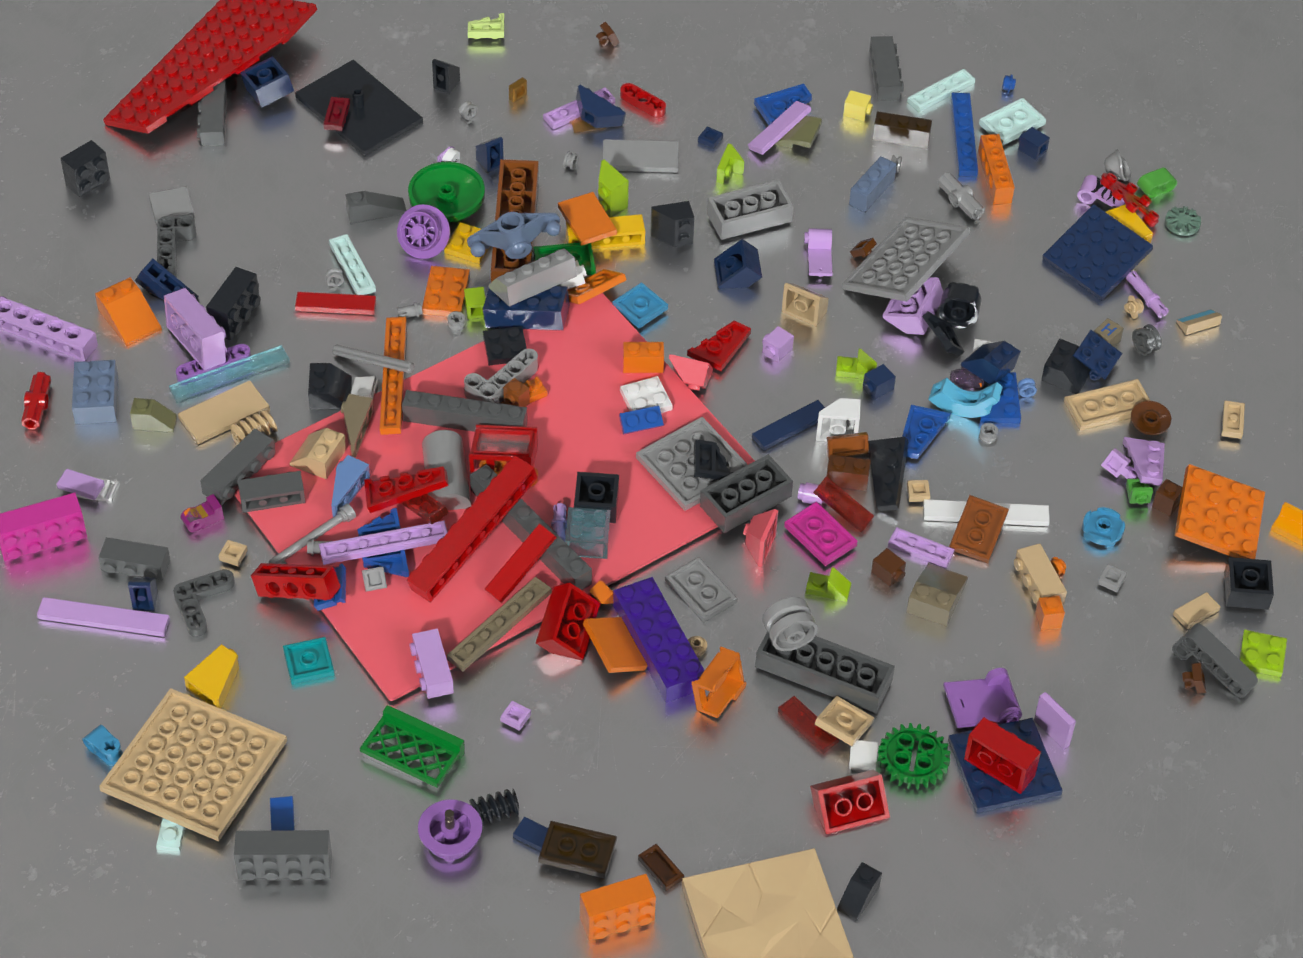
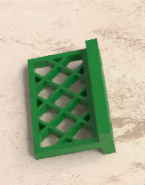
M387 705L383 710L382 718L361 745L360 752L438 788L456 760L461 759L464 755L465 744L463 739ZM384 725L393 728L394 732L382 735L380 730ZM408 735L412 737L413 741L401 744L399 737ZM396 738L398 745L385 747L384 740ZM381 741L382 749L372 750L368 748L371 743ZM428 744L432 747V750L420 753L418 746ZM416 748L417 754L404 755L403 749ZM400 750L402 756L401 758L391 759L387 753ZM443 753L452 755L449 760L442 762L438 758V755ZM435 756L436 763L424 766L422 758ZM419 759L421 767L411 768L407 765V762ZM439 769L440 774L436 779L427 775L426 771Z

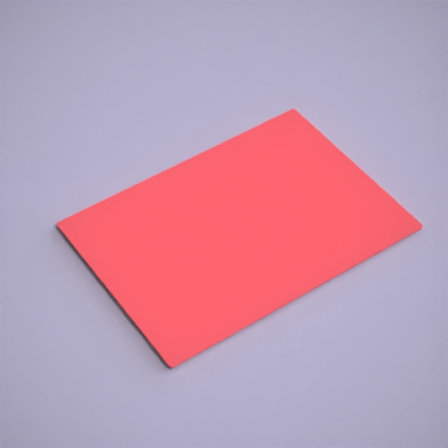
M603 293L579 305L569 302L570 306L564 330L523 329L526 348L534 349L538 354V371L528 381L538 376L547 390V396L526 406L527 427H537L538 447L534 467L538 470V482L536 485L531 486L521 499L552 530L553 506L557 505V503H563L567 506L566 520L568 521V527L565 531V543L592 568V584L582 590L588 595H592L590 589L600 580L609 586L718 527L700 507V503L684 511L636 459V452L703 417L748 465L755 461L698 397L688 389V386L665 361L663 373H623V342L647 341ZM484 341L404 379L403 400L406 390L468 399L464 391V378L466 375L477 373L489 380L506 364L488 366ZM658 376L672 403L671 411L661 413L664 425L623 435L619 414L630 411L620 393V386ZM382 391L374 394V412L357 456L354 457L369 464V479L378 481L383 476L395 478L400 477L401 473L408 472L413 475L417 474L419 470H424L422 451L424 438L435 431L451 430L458 433L463 439L472 505L476 501L477 496L471 491L470 474L473 472H470L469 454L475 432L403 421L402 413L401 434L380 435ZM341 411L275 442L276 453L273 458L268 460L257 473L250 477L256 478L301 471L305 503L247 512L278 554L333 518L331 504L337 465L329 477L324 479L292 467L290 462L308 435L324 428L345 434L346 451L339 462L343 461L347 455L352 456L344 423V414ZM480 443L479 451L527 453L529 445ZM477 460L475 471L479 469V463L482 460ZM577 472L619 475L616 523L574 520ZM364 485L349 503L356 513V518L350 522L339 523L314 541H337L358 537V528L365 524H370L379 516L383 518L389 515L390 510L393 508H397L400 529L445 520L446 528L449 532L450 527L463 516L466 509L429 512L428 495L424 494L370 513L367 509ZM238 489L234 493V496L241 504L240 493ZM501 521L431 603L411 590L407 582L408 577L385 572L387 588L365 592L361 570H367L368 568H364L362 558L324 565L336 568L339 567V564H343L346 567V603L339 602L336 606L321 611L388 700L394 701L420 687L419 678H422L421 673H416L414 661L417 659L416 656L411 655L409 643H413L412 634L438 628L447 659L449 652L533 578L537 577L551 587V592L554 586L564 583L538 559L502 603L489 594L484 588L523 543ZM436 544L405 550L409 575L413 570L417 569L422 563L423 558L430 554L436 547ZM307 545L284 560L286 564L323 565L321 554H314L313 556L307 554ZM551 594L489 649L542 622ZM447 660L450 670L456 668Z

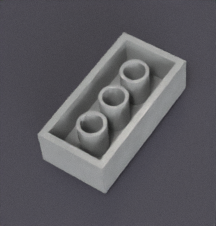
M775 180L708 197L707 215L720 239L723 240L792 222L793 204L781 182Z

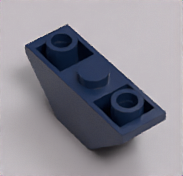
M581 84L578 86L576 100L582 120L595 128L617 127L624 124L626 112L620 107L611 104L589 88H585Z

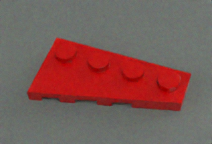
M444 466L419 470L417 474L413 475L407 472L401 473L400 477L395 478L383 476L378 481H372V479L364 480L367 509L370 513L449 486Z

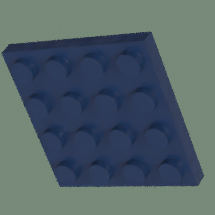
M1093 204L1043 254V260L1102 301L1153 250V245Z
M1033 718L999 725L1041 751L1035 777L1021 794L964 760L968 737L972 730L949 735L950 747L976 813L1062 795V787Z

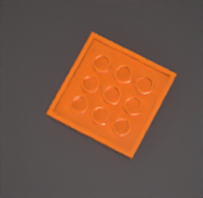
M1189 464L1185 469L1174 536L1233 558L1255 559L1265 492Z

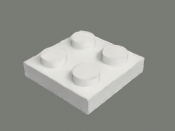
M658 376L620 386V393L629 411L659 406L661 413L672 410V403Z

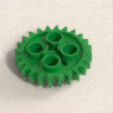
M909 723L908 728L900 724V730L893 727L892 733L886 732L885 739H881L878 748L880 769H885V776L891 774V782L898 779V786L907 783V789L911 787V784H915L916 789H919L920 784L928 788L929 781L935 785L937 779H943V774L947 773L950 764L951 752L947 750L948 743H943L944 737L937 738L938 731L930 733L929 726L924 730L921 729V724H918L917 728H913L912 723ZM914 741H918L914 771H910Z

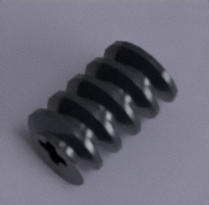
M505 789L503 796L499 791L496 792L495 799L491 794H487L486 801L482 796L478 797L477 803L474 799L469 800V805L479 813L482 826H484L485 818L490 823H493V816L495 815L501 821L502 813L508 819L510 818L511 811L516 816H519V803L514 789H512V794L508 789Z

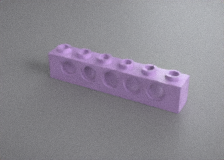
M0 296V330L81 361H86L97 348L96 333L92 330Z

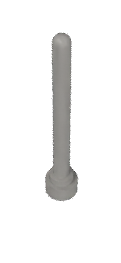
M346 503L339 508L336 516L270 559L269 563H281L305 547L307 541L317 539L341 522H350L356 518L354 509Z

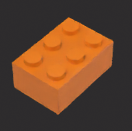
M647 874L580 893V920L588 940L602 939L609 934L625 932L631 927L644 926L655 920L656 896Z

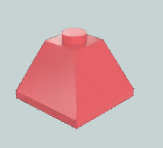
M669 355L670 361L683 382L688 385V389L700 391V388L706 389L713 372V367L709 363Z
M776 509L754 515L751 522L746 523L743 535H746L745 545L760 567L763 566L776 537L778 510Z

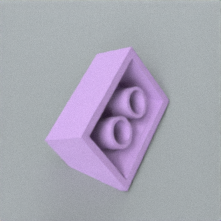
M929 277L907 302L891 299L882 315L883 319L906 334L924 335L929 325L922 316L927 311L935 315L941 303L943 289L939 278Z

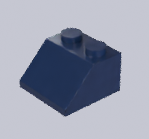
M744 239L739 240L714 258L717 284L720 289L748 288L762 278L758 249Z
M1006 341L983 344L962 361L961 366L992 385L999 382L1015 368L1021 351Z

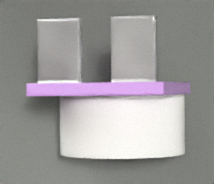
M446 143V150L439 156L431 152V158L436 160L437 163H460V152L455 147Z

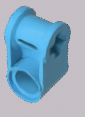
M101 724L82 739L88 750L97 755L108 766H114L123 754L120 749L119 740Z

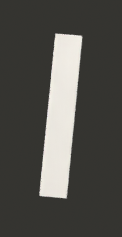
M924 499V520L959 522L967 501ZM994 503L1009 509L1004 524L1049 526V505Z

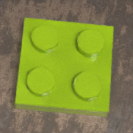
M1244 629L1239 660L1252 672L1281 678L1287 638Z

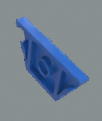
M397 508L391 509L389 515L383 518L379 516L370 524H365L358 528V536L400 529ZM405 550L362 558L364 568L372 569L383 566L385 573L409 577Z

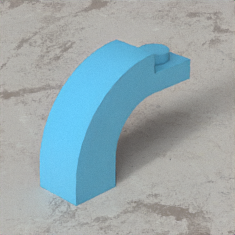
M945 378L933 385L928 400L941 410L953 415L967 418L982 417L990 414L992 405L998 403L1003 387L996 382L981 391H967L956 386L948 378Z

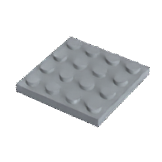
M703 417L636 452V459L684 511L700 503L702 489L719 481L694 477V443L696 439L716 442L720 448V453L727 460L726 466L730 472H736L748 465Z

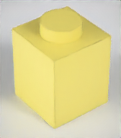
M850 90L845 100L843 116L865 121L867 115H871L873 109L871 96Z

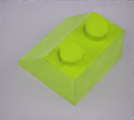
M604 159L601 161L598 200L607 215L612 217L628 208L629 180Z

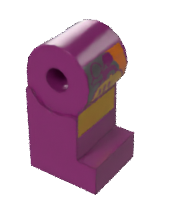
M214 494L206 497V502L184 510L180 517L190 532H196L224 520L222 506Z

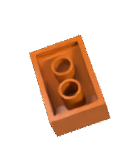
M131 277L95 293L98 310L126 346L162 330L141 290Z

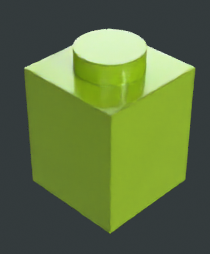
M484 287L464 289L467 319L484 318L483 306L486 300Z

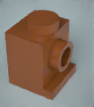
M513 378L503 387L504 400L501 404L526 407L530 404L529 387L516 378Z

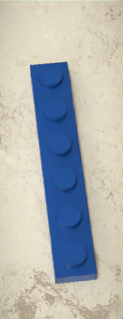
M951 93L958 176L977 177L978 165L970 93Z

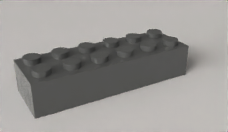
M768 631L756 652L755 662L756 668L834 698L838 696L852 705L873 713H877L892 683L895 668L894 665L817 636L799 649L780 651L773 646Z

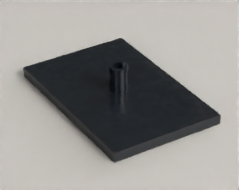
M355 60L349 61L295 92V97L323 121L325 120L331 97L349 98L350 106L343 131H334L364 157L423 123V117Z

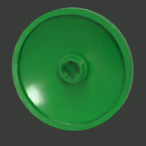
M456 162L434 163L420 169L410 180L408 186L409 202L412 207L422 204L434 206L446 216L448 222L459 221L471 216L482 206L485 198V185L481 176L467 165Z

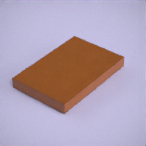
M969 495L949 547L955 549L954 552L989 563L1009 509Z

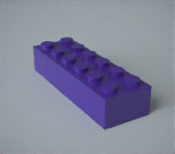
M653 577L613 590V607L618 616L622 617L646 661L647 669L665 703L693 694L691 682L698 680L705 670Z

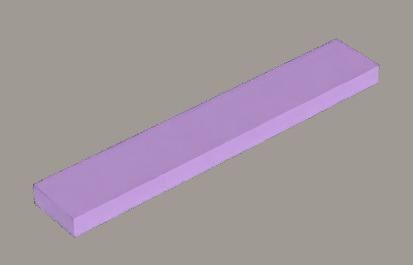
M444 520L319 544L323 565L437 544L448 531Z
M43 597L37 613L38 619L162 637L165 636L170 621L169 615L45 597Z

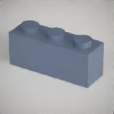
M880 156L851 188L849 205L866 212L895 180L897 163Z

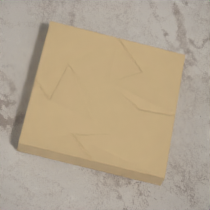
M815 848L682 878V890L704 958H854Z

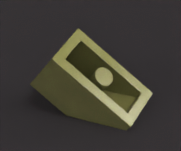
M134 398L130 411L133 429L174 432L177 420L176 413L154 399Z

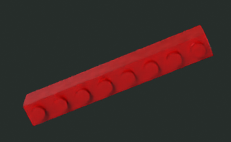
M517 456L506 462L503 470L493 477L490 485L479 493L476 501L450 527L449 532L437 542L436 547L430 554L423 558L422 563L417 569L410 573L407 582L411 590L431 603L538 479L535 468Z

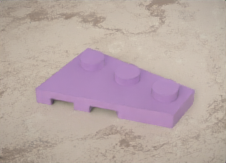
M1124 437L1123 445L1128 449V456L1134 462V469L1140 483L1161 486L1163 481L1165 443Z

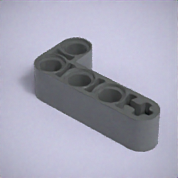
M164 216L157 223V262L176 278L177 242L193 240L197 235L195 220L192 216Z
M1194 624L1172 647L1173 653L1181 660H1187L1193 655L1225 687L1239 698H1244L1258 682L1256 675L1201 624Z

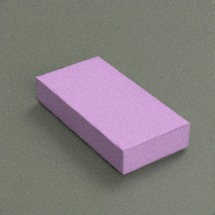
M69 469L64 471L57 482L58 489L76 493L92 500L97 498L105 485L104 480Z

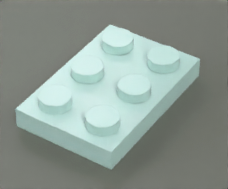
M1024 98L979 120V125L990 135H1000L1002 146L1019 138L1024 131L1026 132L1031 127L1037 129L1046 123V119Z

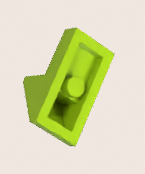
M729 143L717 168L716 182L724 184L726 177H730L731 172L744 173V160L733 145Z
M859 348L858 358L837 357L836 376L864 379L865 373L877 368V362Z
M834 567L831 568L830 576L810 572L805 594L847 602L851 582Z

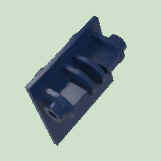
M1090 330L1073 356L1091 369L1089 373L1090 379L1096 381L1101 377L1104 380L1107 378L1122 353L1094 331Z

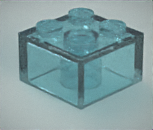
M568 507L565 543L580 557L607 559L611 510Z

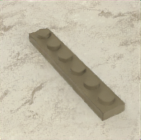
M537 577L533 578L449 652L447 660L462 672L465 671L551 594V587Z

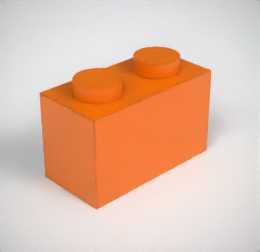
M623 342V373L664 372V342Z

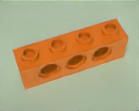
M981 135L978 153L993 205L1012 203L1015 187L1000 135Z

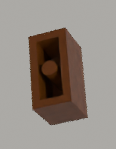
M829 455L826 486L867 491L871 460Z

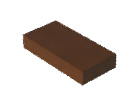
M657 844L638 855V860L665 891L681 882L682 878H684V874Z

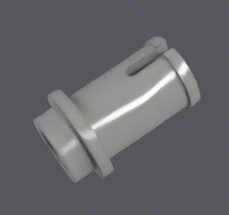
M414 302L413 305L397 307V313L406 312L398 314V317L409 318L417 316L419 318V315H423L420 303Z
M314 539L307 541V554H311V556L321 554L319 544L331 541H314Z

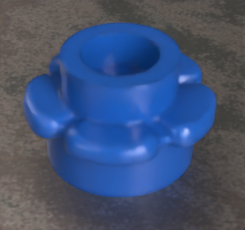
M1005 75L1002 90H1007V92L1010 89L1014 90L1016 79H1013V75Z

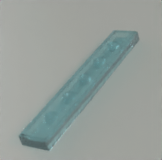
M282 345L169 385V389L176 403L179 404L289 364L290 361Z

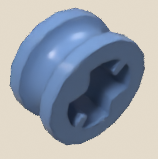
M1025 378L1018 382L1017 386L1020 396L1031 397L1036 394L1037 388L1033 379Z

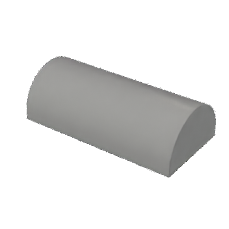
M439 430L430 433L422 442L424 468L430 469L444 466L449 486L427 493L429 512L467 509L471 506L463 439L458 433L451 430Z

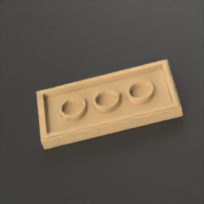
M1138 379L1064 397V403L1080 431L1130 419L1135 405L1143 401H1150Z
M249 380L178 413V418L195 442L200 444L230 430L233 423L238 425L240 420L245 421L246 417L252 418L255 413L260 415L262 410L270 411V406Z

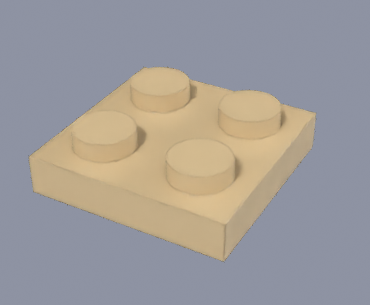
M836 696L817 717L815 725L853 746L871 726L874 717Z

